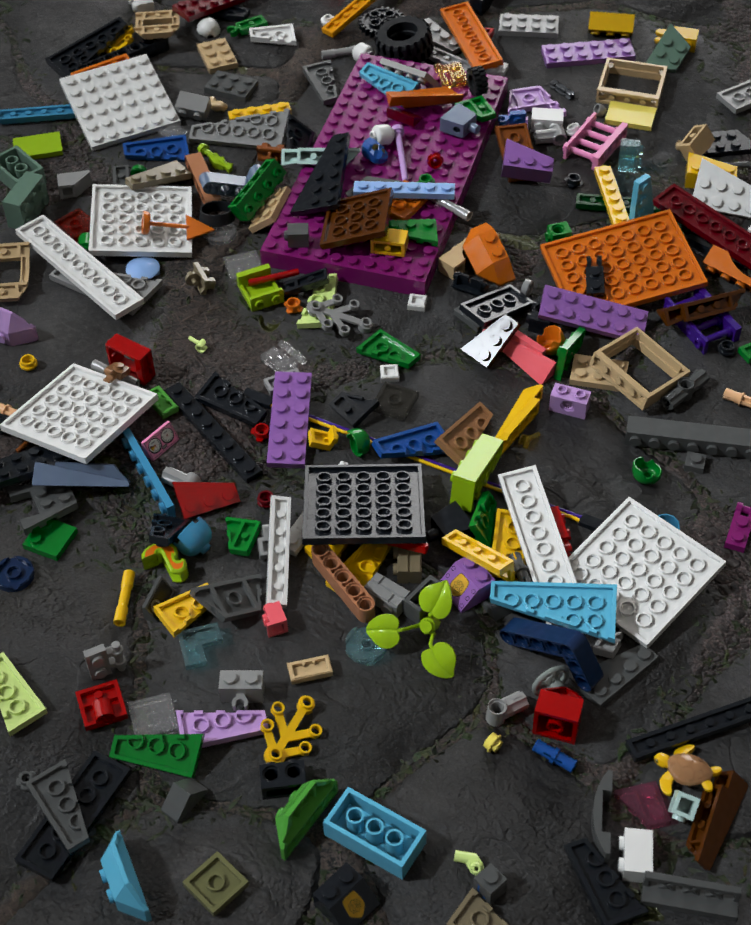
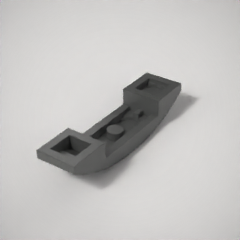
M611 770L606 772L599 783L591 817L594 845L596 850L605 859L606 864L609 863L611 853V832H602L603 801L610 802L612 795L613 771Z

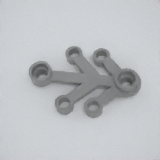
M334 294L332 299L319 302L312 300L307 304L308 314L312 317H317L322 324V329L325 331L332 330L334 322L339 330V334L343 337L348 336L350 327L343 324L342 321L358 325V330L361 333L367 334L372 330L373 322L370 318L364 317L359 319L344 314L359 309L360 303L356 299L350 300L348 305L335 309H328V307L333 305L340 306L342 304L343 297L340 294ZM324 315L330 316L332 320L326 319Z

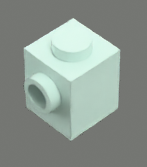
M675 790L668 812L673 813V819L685 823L686 819L693 821L701 799Z

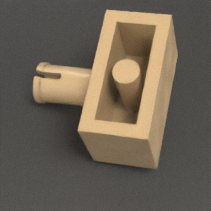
M707 124L694 125L682 141L676 142V149L681 151L687 161L688 152L702 156L711 147L715 138Z

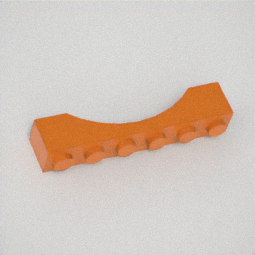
M713 244L703 260V264L706 267L705 270L711 274H719L725 281L729 282L731 280L735 282V285L741 289L747 288L751 290V278L743 274L735 266L728 251Z

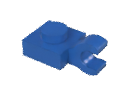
M516 110L509 111V115H498L499 126L525 123L526 111Z

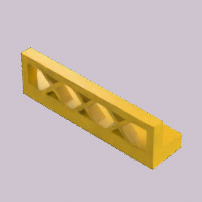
M457 529L441 538L442 545L453 550V552L471 560L506 581H515L514 560Z

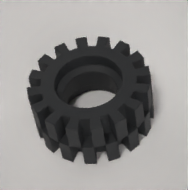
M481 65L467 69L466 80L468 88H470L469 91L473 96L487 94L488 78L486 77V72H484L485 69Z

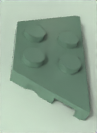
M670 24L646 63L668 66V73H676L690 51L691 46L676 28Z

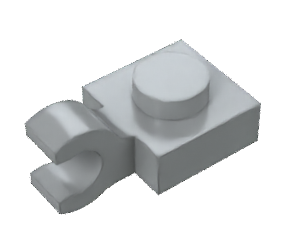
M269 524L262 525L261 537L257 539L260 559H268Z

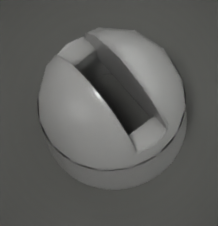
M597 103L593 108V112H596L598 117H602L606 114V108L604 105Z

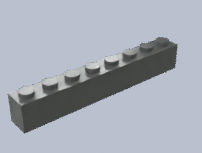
M628 415L625 445L751 459V429Z

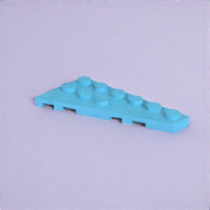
M491 581L490 603L615 643L617 584Z

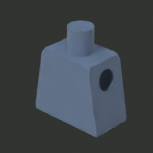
M457 103L440 117V131L460 138H464L470 132L478 134L480 125L476 124V113L460 103Z

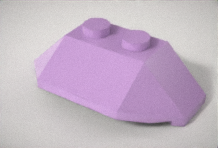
M0 307V343L16 346L38 340L36 327L33 324H28L25 319L14 312Z

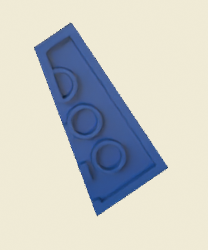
M186 134L123 143L125 159L177 160L178 162H185L184 156L189 155Z
M438 421L374 439L372 442V446L380 459L446 454L434 443L444 433Z

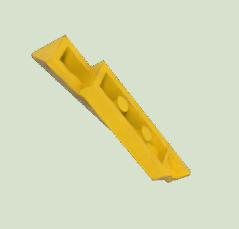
M539 384L522 391L495 438L504 440L502 454L539 413L540 400L543 396V385Z

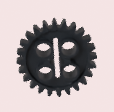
M376 6V9L370 8V11L365 10V13L359 16V30L365 33V36L370 35V38H372L384 22L390 21L392 18H398V16L405 17V15H403V12L399 13V10L395 11V8L389 9V6L387 8L383 6L378 8Z

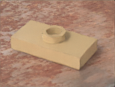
M328 654L287 663L291 685L333 676Z

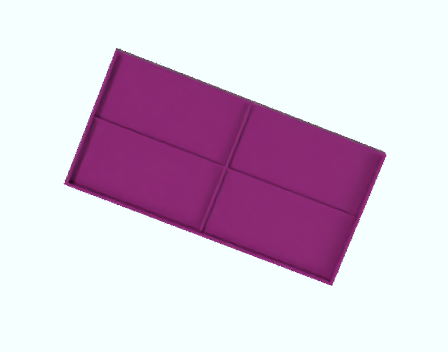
M361 53L313 148H326L333 135L348 132L350 135L349 148L361 149L363 142L370 137V132L375 125L388 124L392 128L395 124H401L404 127L402 141L408 182H417L421 174H430L435 179V183H455L454 200L449 201L462 206L507 95L508 78L486 74L488 78V92L482 96L496 112V118L485 122L476 120V124L480 125L479 133L474 134L470 132L464 138H460L440 131V117L454 107V103L404 108L403 110L422 117L415 127L406 125L387 117V108L389 107L387 96L361 78L359 71L367 62L384 68L379 62L381 58H385L427 72L443 87L447 86L458 94H464L463 101L478 97L471 95L469 91L470 88H468L466 80L467 71ZM419 83V88H418V89H427V88H429V87H427V86L422 85V84ZM395 138L390 145L383 146L388 153V159L383 164L369 161L362 155L361 150V153L346 165L341 198H346L345 193L354 186V181H361L366 176L402 181ZM439 153L443 157V163L439 168L434 169L428 165L427 158L430 154ZM303 165L278 218L260 249L261 265L268 263L271 268L286 271L298 268L299 273L302 274L327 268L329 274L337 273L338 281L409 295L410 293L426 295L437 269L438 260L443 254L458 216L443 206L428 200L410 219H436L438 247L432 246V243L429 242L420 244L417 243V240L408 239L405 257L371 253L370 240L322 250L320 240L326 211L294 217L290 214L292 207L316 166ZM288 223H308L309 247L288 248V241L284 240V230H287Z

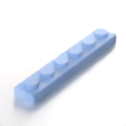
M354 181L353 196L392 187L394 192L393 198L454 200L455 183Z

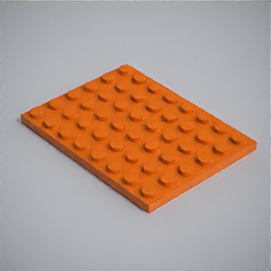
M670 209L540 244V250L557 288L587 295V256H591V267L598 266L597 257L602 255L605 297L595 298L635 307L708 286V281Z

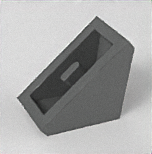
M193 778L173 782L161 812L178 824L204 797L208 789Z

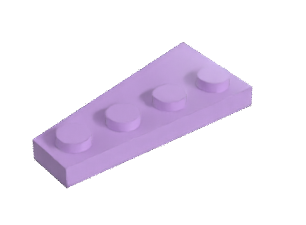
M176 710L180 734H205L202 748L263 735L264 733L260 730V725L267 718L265 710H237L236 712L216 710V713H204L203 710H194V713H184L183 710ZM267 723L263 724L265 728L269 729Z

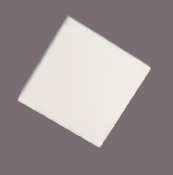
M410 293L407 310L425 312L427 295Z
M398 364L380 365L381 383L399 382Z

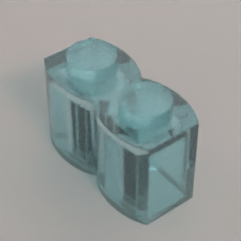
M621 138L617 171L637 172L638 167L641 168L642 158H639V155H643L644 145H641L640 139Z

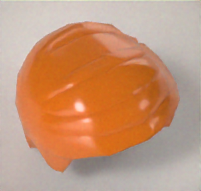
M551 325L544 328L542 336L537 335L536 342L546 348L545 355H555L559 346L564 344L565 336L560 327Z

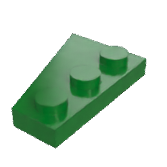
M485 491L480 496L468 527L477 541L492 548L497 502L490 491Z

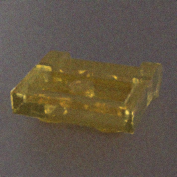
M461 62L443 65L436 63L433 68L438 73L443 87L453 88L468 85L466 72ZM444 72H447L450 80L446 77Z

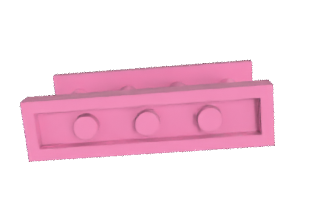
M593 112L570 140L564 143L562 148L563 159H567L573 153L591 160L592 170L595 167L602 166L626 138L628 124L622 122L616 128L596 121L597 113ZM595 127L612 135L605 136L591 130ZM589 136L605 143L599 145L584 138ZM580 144L597 152L592 154L576 147Z

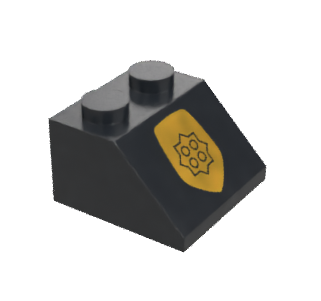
M347 862L313 893L314 906L333 925H360L380 906L379 900L365 879Z

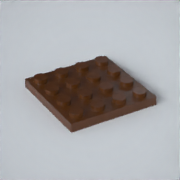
M392 187L341 198L339 209L326 211L320 240L321 249H332L387 236L394 194Z

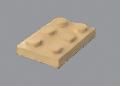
M225 38L197 44V50L209 74L216 73L217 70L225 71L238 68V62Z
M288 186L278 188L271 196L267 197L265 204L257 210L255 217L251 220L252 223L248 229L252 233L276 221L291 189Z
M574 354L569 385L620 392L589 365L592 356ZM611 359L627 373L629 361Z

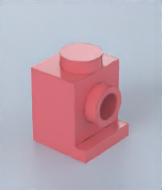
M280 601L264 605V614L261 616L264 626L267 628L268 638L288 632L287 619Z

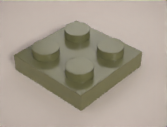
M218 851L182 882L183 886L213 917L249 886V881Z

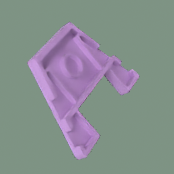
M541 86L510 90L508 115L509 111L516 110L528 112L532 111V108H562L559 107L560 104L557 101L551 99V95ZM563 108V109H564L563 117H566L567 111H566L565 108Z

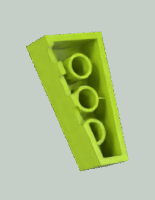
M482 433L479 439L474 441L472 449L467 451L465 459L459 462L458 469L454 470L451 474L450 504L456 501L462 510L472 512L474 500L478 501L482 486H486L490 473L493 472L502 455L504 440Z

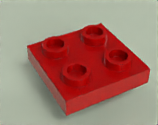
M117 679L75 692L86 731L128 719Z

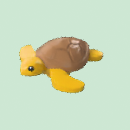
M686 744L677 748L672 756H668L665 753H657L654 756V761L658 766L668 769L660 778V787L666 796L672 795L674 781L685 786L701 784L706 792H712L713 783L710 779L720 775L722 768L719 766L710 767L703 759L691 754L695 750V746L692 744Z

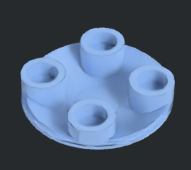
M137 257L127 264L126 273L131 275L132 278L148 277V279H151L160 274V265L152 257Z

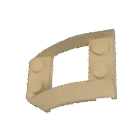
M173 10L135 12L134 31L143 39H166L174 36L180 27V15Z
M29 242L0 244V262L21 261L20 282L0 283V302L18 301L28 287L30 275Z

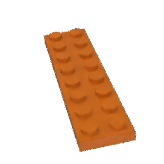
M468 1L440 9L444 21L471 67L481 65L487 70L504 65L501 55Z

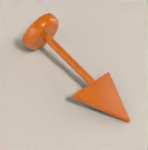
M143 211L142 235L149 233L150 226L186 229L187 240L215 231L210 226L186 215V224L152 222L148 211Z

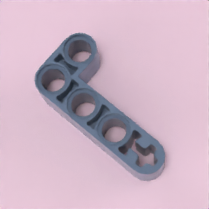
M253 165L249 169L247 177L204 172L199 176V181L203 191L207 194L236 197L261 165Z

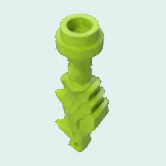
M201 143L198 146V152L209 157L212 167L231 173L234 163H228L224 156L220 157L218 153L211 152L207 144Z

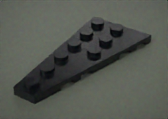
M118 17L45 59L46 63L61 78L71 76L70 73L77 71L78 66L98 58L128 29V24L121 17Z
M348 132L333 135L290 211L292 217L340 208L350 143Z

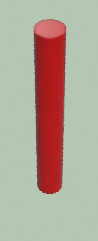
M299 269L248 279V284L253 286L299 275Z

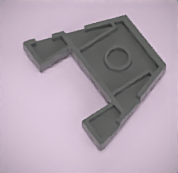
M31 484L6 487L11 503L32 498L39 513L20 519L25 535L32 533L31 529L37 526L40 528L46 526V522L53 518L59 519L78 509L77 501L70 486H33Z

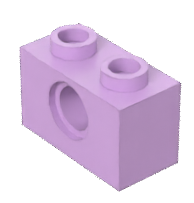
M555 383L550 395L549 411L585 420L590 407L591 391Z

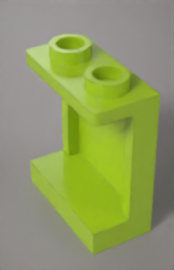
M268 263L236 273L237 286L252 312L284 302V291L277 286L275 281L253 286L248 284V279L271 274V267Z

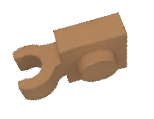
M114 362L105 368L104 373L107 376L103 381L112 383L114 379L122 380L130 374L131 367L125 366L121 362Z

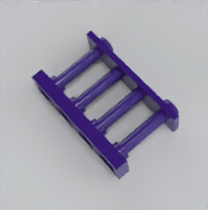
M703 287L694 290L693 297L674 303L669 297H665L663 308L710 297L711 294ZM728 312L709 316L710 320L694 325L691 321L684 322V320L675 324L704 355L707 353L708 344L725 336L733 342L740 339L742 327ZM714 325L721 329V331L706 337L701 333L702 330Z

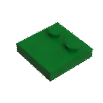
M51 519L46 522V526L33 528L32 533L28 535L22 546L25 550L58 561L78 533L77 527Z

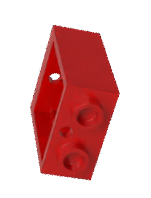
M117 333L106 342L105 347L109 365L114 362H121L125 366L131 367L129 375L139 379L140 384L144 386L156 375L151 349ZM124 355L127 356V357H129V358H131V359H134V361H132V360H130V359H128V358H125Z

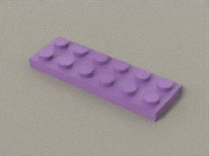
M629 38L541 46L546 68L604 64L607 57L635 61L636 58Z
M549 285L544 286L538 313L539 319L574 328L582 327L586 331L616 339L635 327L640 328L645 333L648 311Z
M275 371L267 467L305 469L312 373Z

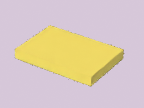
M610 101L604 124L619 126L624 122L628 124V128L651 131L657 108Z

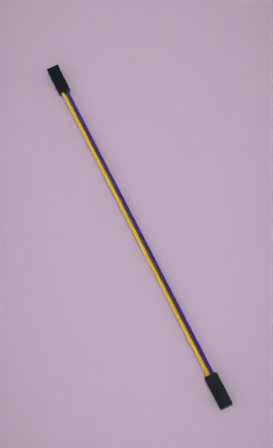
M246 388L243 392L245 397L252 399L259 406L267 409L272 407V396L250 388ZM309 414V421L329 429L334 425L337 432L345 435L348 434L347 430H351ZM370 437L371 444L375 438ZM423 456L407 457L449 474L457 470ZM488 481L486 486H484L503 493L501 486ZM559 507L560 512L564 513L565 517L577 521L579 526L595 531L605 521L586 513L579 515Z

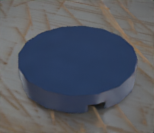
M14 556V558L10 559L8 557L0 561V589L6 592H18L29 586L35 574L31 561L22 556Z

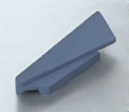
M35 462L32 485L129 487L130 480L119 471L115 464L55 462L54 466Z

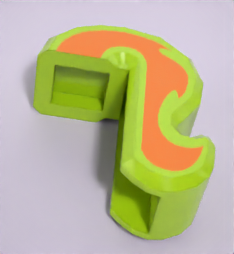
M172 543L167 547H158L156 544H152L141 555L144 570L155 567L163 562L172 582L182 583L189 576L186 560L184 558L179 559L177 547Z

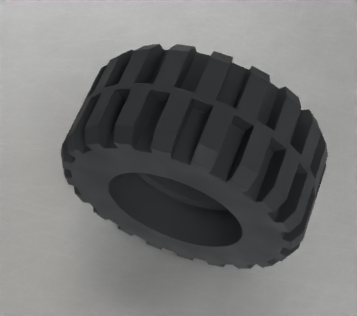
M407 15L406 17L398 16V18H392L378 28L374 37L377 55L387 58L422 63V61L425 62L430 57L434 47L430 25L424 19H419L417 16L411 17Z

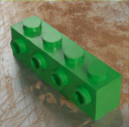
M275 158L266 159L228 208L240 221L252 220L256 215V211L265 204L267 197L274 193L275 187L283 182V177L287 172Z

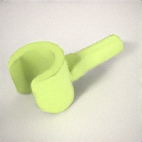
M192 336L188 337L190 341L196 344L195 349L199 353H204L208 348L205 346L206 341L204 339L199 341Z

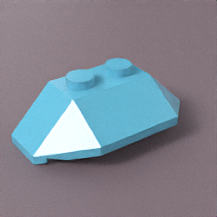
M116 831L100 860L103 869L99 870L103 884L108 882L110 889L106 890L110 904L115 902L117 910L147 922L151 921L152 918L121 831Z

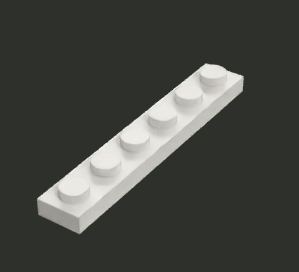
M272 495L270 499L266 604L280 601L282 608H286L288 598L291 497Z

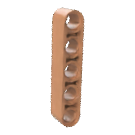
M201 152L185 155L187 169L191 172V178L202 203L221 201L220 195L205 193L200 184L199 176L204 172H210Z
M313 545L311 547L313 565L356 618L362 623H369L375 618L374 599L329 545Z

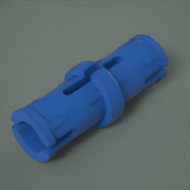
M541 739L536 741L532 749L533 752L548 759L552 765L555 763L570 773L573 772L578 760L561 752L560 748H554Z

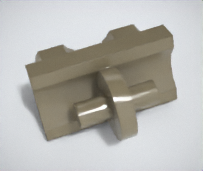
M193 262L194 269L192 272L189 271L187 273L185 281L190 286H196L201 295H206L207 289L215 288L216 280L214 277H209L210 270L208 267H201L198 262Z

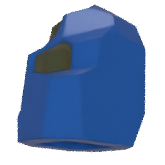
M369 137L363 142L361 150L362 155L366 159L376 164H383L387 161L388 153L376 139Z

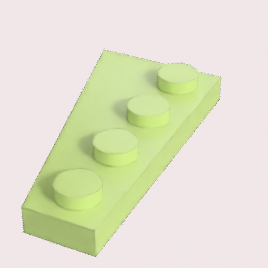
M337 273L329 274L330 283L313 288V294L309 296L307 302L312 300L323 302L332 299L333 295L337 292ZM335 305L328 307V309H335ZM304 308L301 313V319H298L296 323L297 329L322 328L318 318L310 316L307 309ZM324 315L326 319L332 320L330 316Z
M2 652L0 653V709L9 736H12L47 714V710L5 653Z

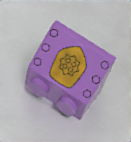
M465 557L456 561L440 580V582L443 580L449 582L452 591V603L461 613L490 597L491 581H496L485 568Z

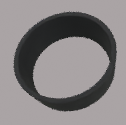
M218 200L207 202L200 207L199 220L210 227H221L234 222L236 216L228 208L231 203ZM213 211H226V213L220 215L207 214Z

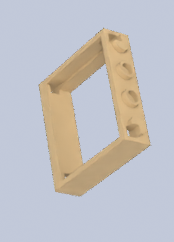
M607 57L597 88L596 102L610 104V101L654 107L658 110L668 66ZM609 73L660 81L656 95L605 86Z
M638 327L595 351L589 364L642 411L660 400L664 394L675 387L680 378L688 377L690 374L688 368ZM634 345L673 379L650 393L610 358L627 347Z

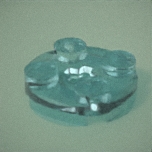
M367 625L359 629L355 627L346 636V654L357 663L373 666L384 657L387 649L377 646L366 633ZM370 642L369 647H363L362 643Z

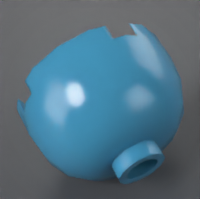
M197 517V523L193 521L189 523L178 535L177 538L180 540L178 544L173 543L183 555L196 556L200 552L205 554L211 547L209 543L212 539V531L207 522L201 517Z

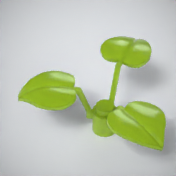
M447 580L428 585L420 592L419 605L423 611L429 612L428 616L423 618L420 623L399 628V619L392 614L378 615L368 623L366 633L377 646L384 649L393 648L399 643V632L420 628L424 634H430V649L424 650L421 654L424 668L436 677H454L456 654L452 646L445 642H438L433 646L434 636L436 635L435 631L440 627L439 619L448 616L452 608V591Z

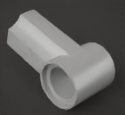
M557 124L551 129L534 131L535 144L554 143L557 146H561L567 141L562 125Z
M166 467L161 476V482L172 487V482H202L197 474L193 472L186 474L172 467Z
M517 691L502 699H491L486 711L487 723L495 727L501 726L505 719L528 709L529 703L523 691Z

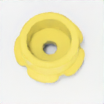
M493 732L488 736L483 744L487 752H497L503 744L501 735Z

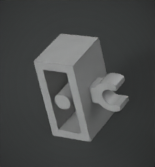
M220 670L218 690L221 702H232L233 711H236L238 704H244V710H248V703H264L265 682L263 670Z

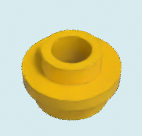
M26 354L21 357L19 365L22 370L30 371L37 367L38 362L33 355Z

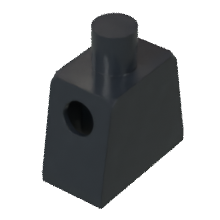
M456 501L432 515L431 529L425 531L428 542L439 539L442 543L441 538L455 529L475 539V536L468 527L471 520Z

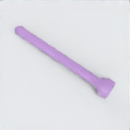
M395 124L392 128L395 132L402 181H408L402 141L404 127L401 124Z

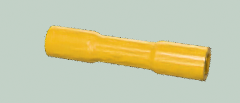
M129 569L123 572L121 592L113 624L118 627H123L126 624L128 604L135 579V572Z

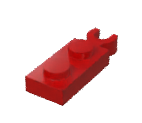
M558 506L551 507V511L565 551L569 557L572 551V546L569 543V540H571L570 530L565 527L564 513L560 512Z

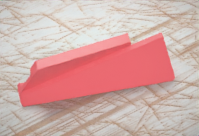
M517 330L502 352L538 384L543 385L554 375L557 362L545 356V347Z

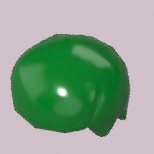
M360 428L347 430L348 434L346 437L350 439L352 452L357 457L366 455L371 445L370 437L366 431Z
M641 456L634 459L632 474L639 483L654 484L660 480L662 469L658 464L654 463L653 459L646 462Z

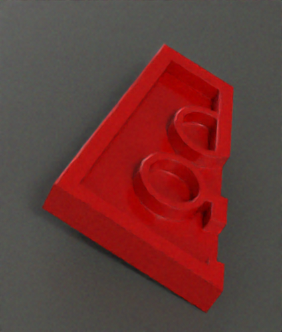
M172 482L184 519L240 502L235 483Z

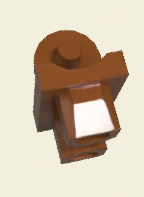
M269 143L257 145V161L275 158L278 163H281V149H285V145L278 144L276 147H271Z

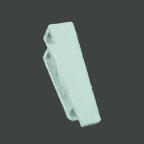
M325 148L281 149V165H316ZM360 148L348 149L346 165L361 153Z

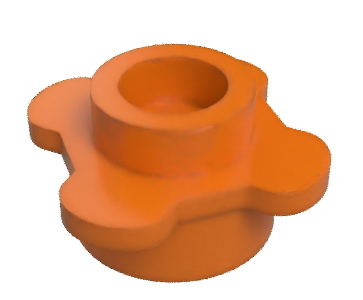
M296 297L287 299L284 302V306L287 308L286 313L292 314L303 311V307L300 305L301 301Z

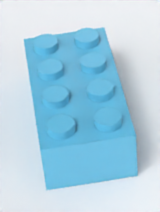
M347 787L323 821L325 836L402 880L426 844L425 829L350 787Z

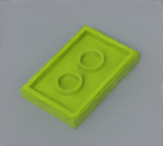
M60 131L12 138L13 147L17 145L34 160L63 155Z

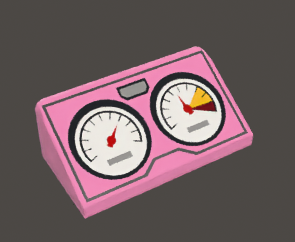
M166 421L141 442L145 456L152 461L156 460L179 440L170 421Z

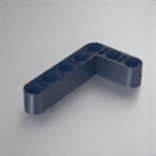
M514 617L499 632L502 640L509 645L564 657L576 684L586 692H590L604 676L587 638L578 630Z

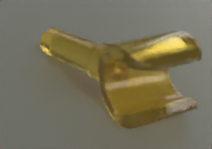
M540 432L529 436L522 434L518 445L522 444L524 449H528L530 442L541 435Z

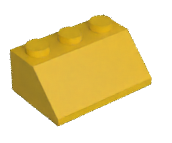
M590 11L588 32H591L592 35L606 33V36L619 34L621 37H629V35H633L635 14Z

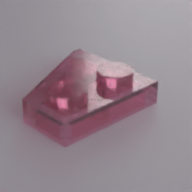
M656 781L614 790V797L617 800L620 799L628 806V811L638 817L648 830L671 825L672 820Z

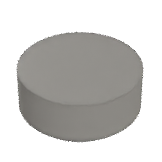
M525 279L520 292L528 297L533 290L534 281Z

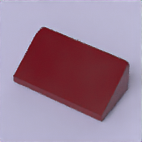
M398 107L387 108L388 118L415 127L422 119L421 116Z

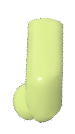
M455 850L454 862L465 863L473 875L479 874L484 869V864L476 853Z

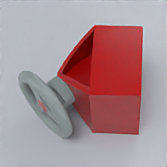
M558 665L544 671L532 685L533 694L539 696L534 711L532 734L575 745L581 723L584 699L573 690L565 687L564 684L569 678L570 671L568 667ZM563 672L562 677L559 679V674Z

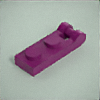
M738 502L724 548L744 553L751 531V507ZM741 513L748 514L749 516H743Z

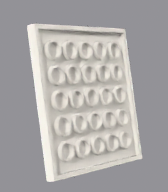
M147 54L59 79L60 85L92 151L181 125L180 119Z
M93 184L89 253L92 256L192 258V239L187 240L186 229L150 226L147 235L141 234L143 211L150 213L152 222L186 224V215L192 217V187L153 186L132 191L127 185Z
M73 363L0 424V429L18 438L88 464L158 401L159 398L155 392L118 379H114L112 383H107L103 381L107 375Z
M628 497L568 557L577 583L617 584L616 627L623 629L625 634L645 648L653 644L726 566L725 560L631 497Z

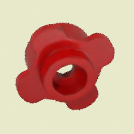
M258 423L251 429V434L256 437L257 442H263L264 439L269 438V426L265 423Z

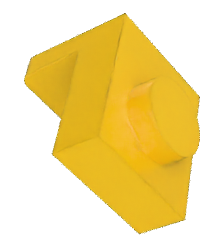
M334 425L330 427L328 432L310 428L308 431L309 447L330 451L339 439L336 426Z

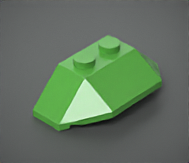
M319 779L302 784L298 790L292 792L286 806L278 810L275 820L281 858L286 861L338 793L337 780Z

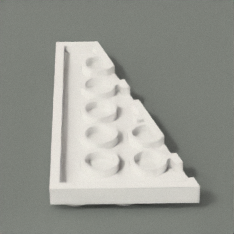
M702 158L693 196L719 213L751 219V185Z

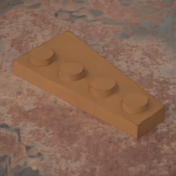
M481 402L477 403L441 434L434 443L459 465V462L465 459L467 451L472 449L474 441L478 440L485 430L493 413Z

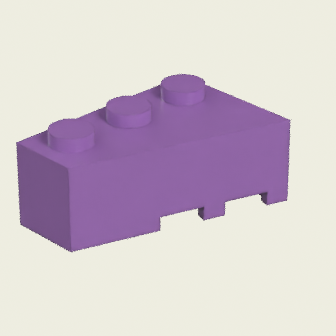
M507 139L501 177L550 183L554 158Z

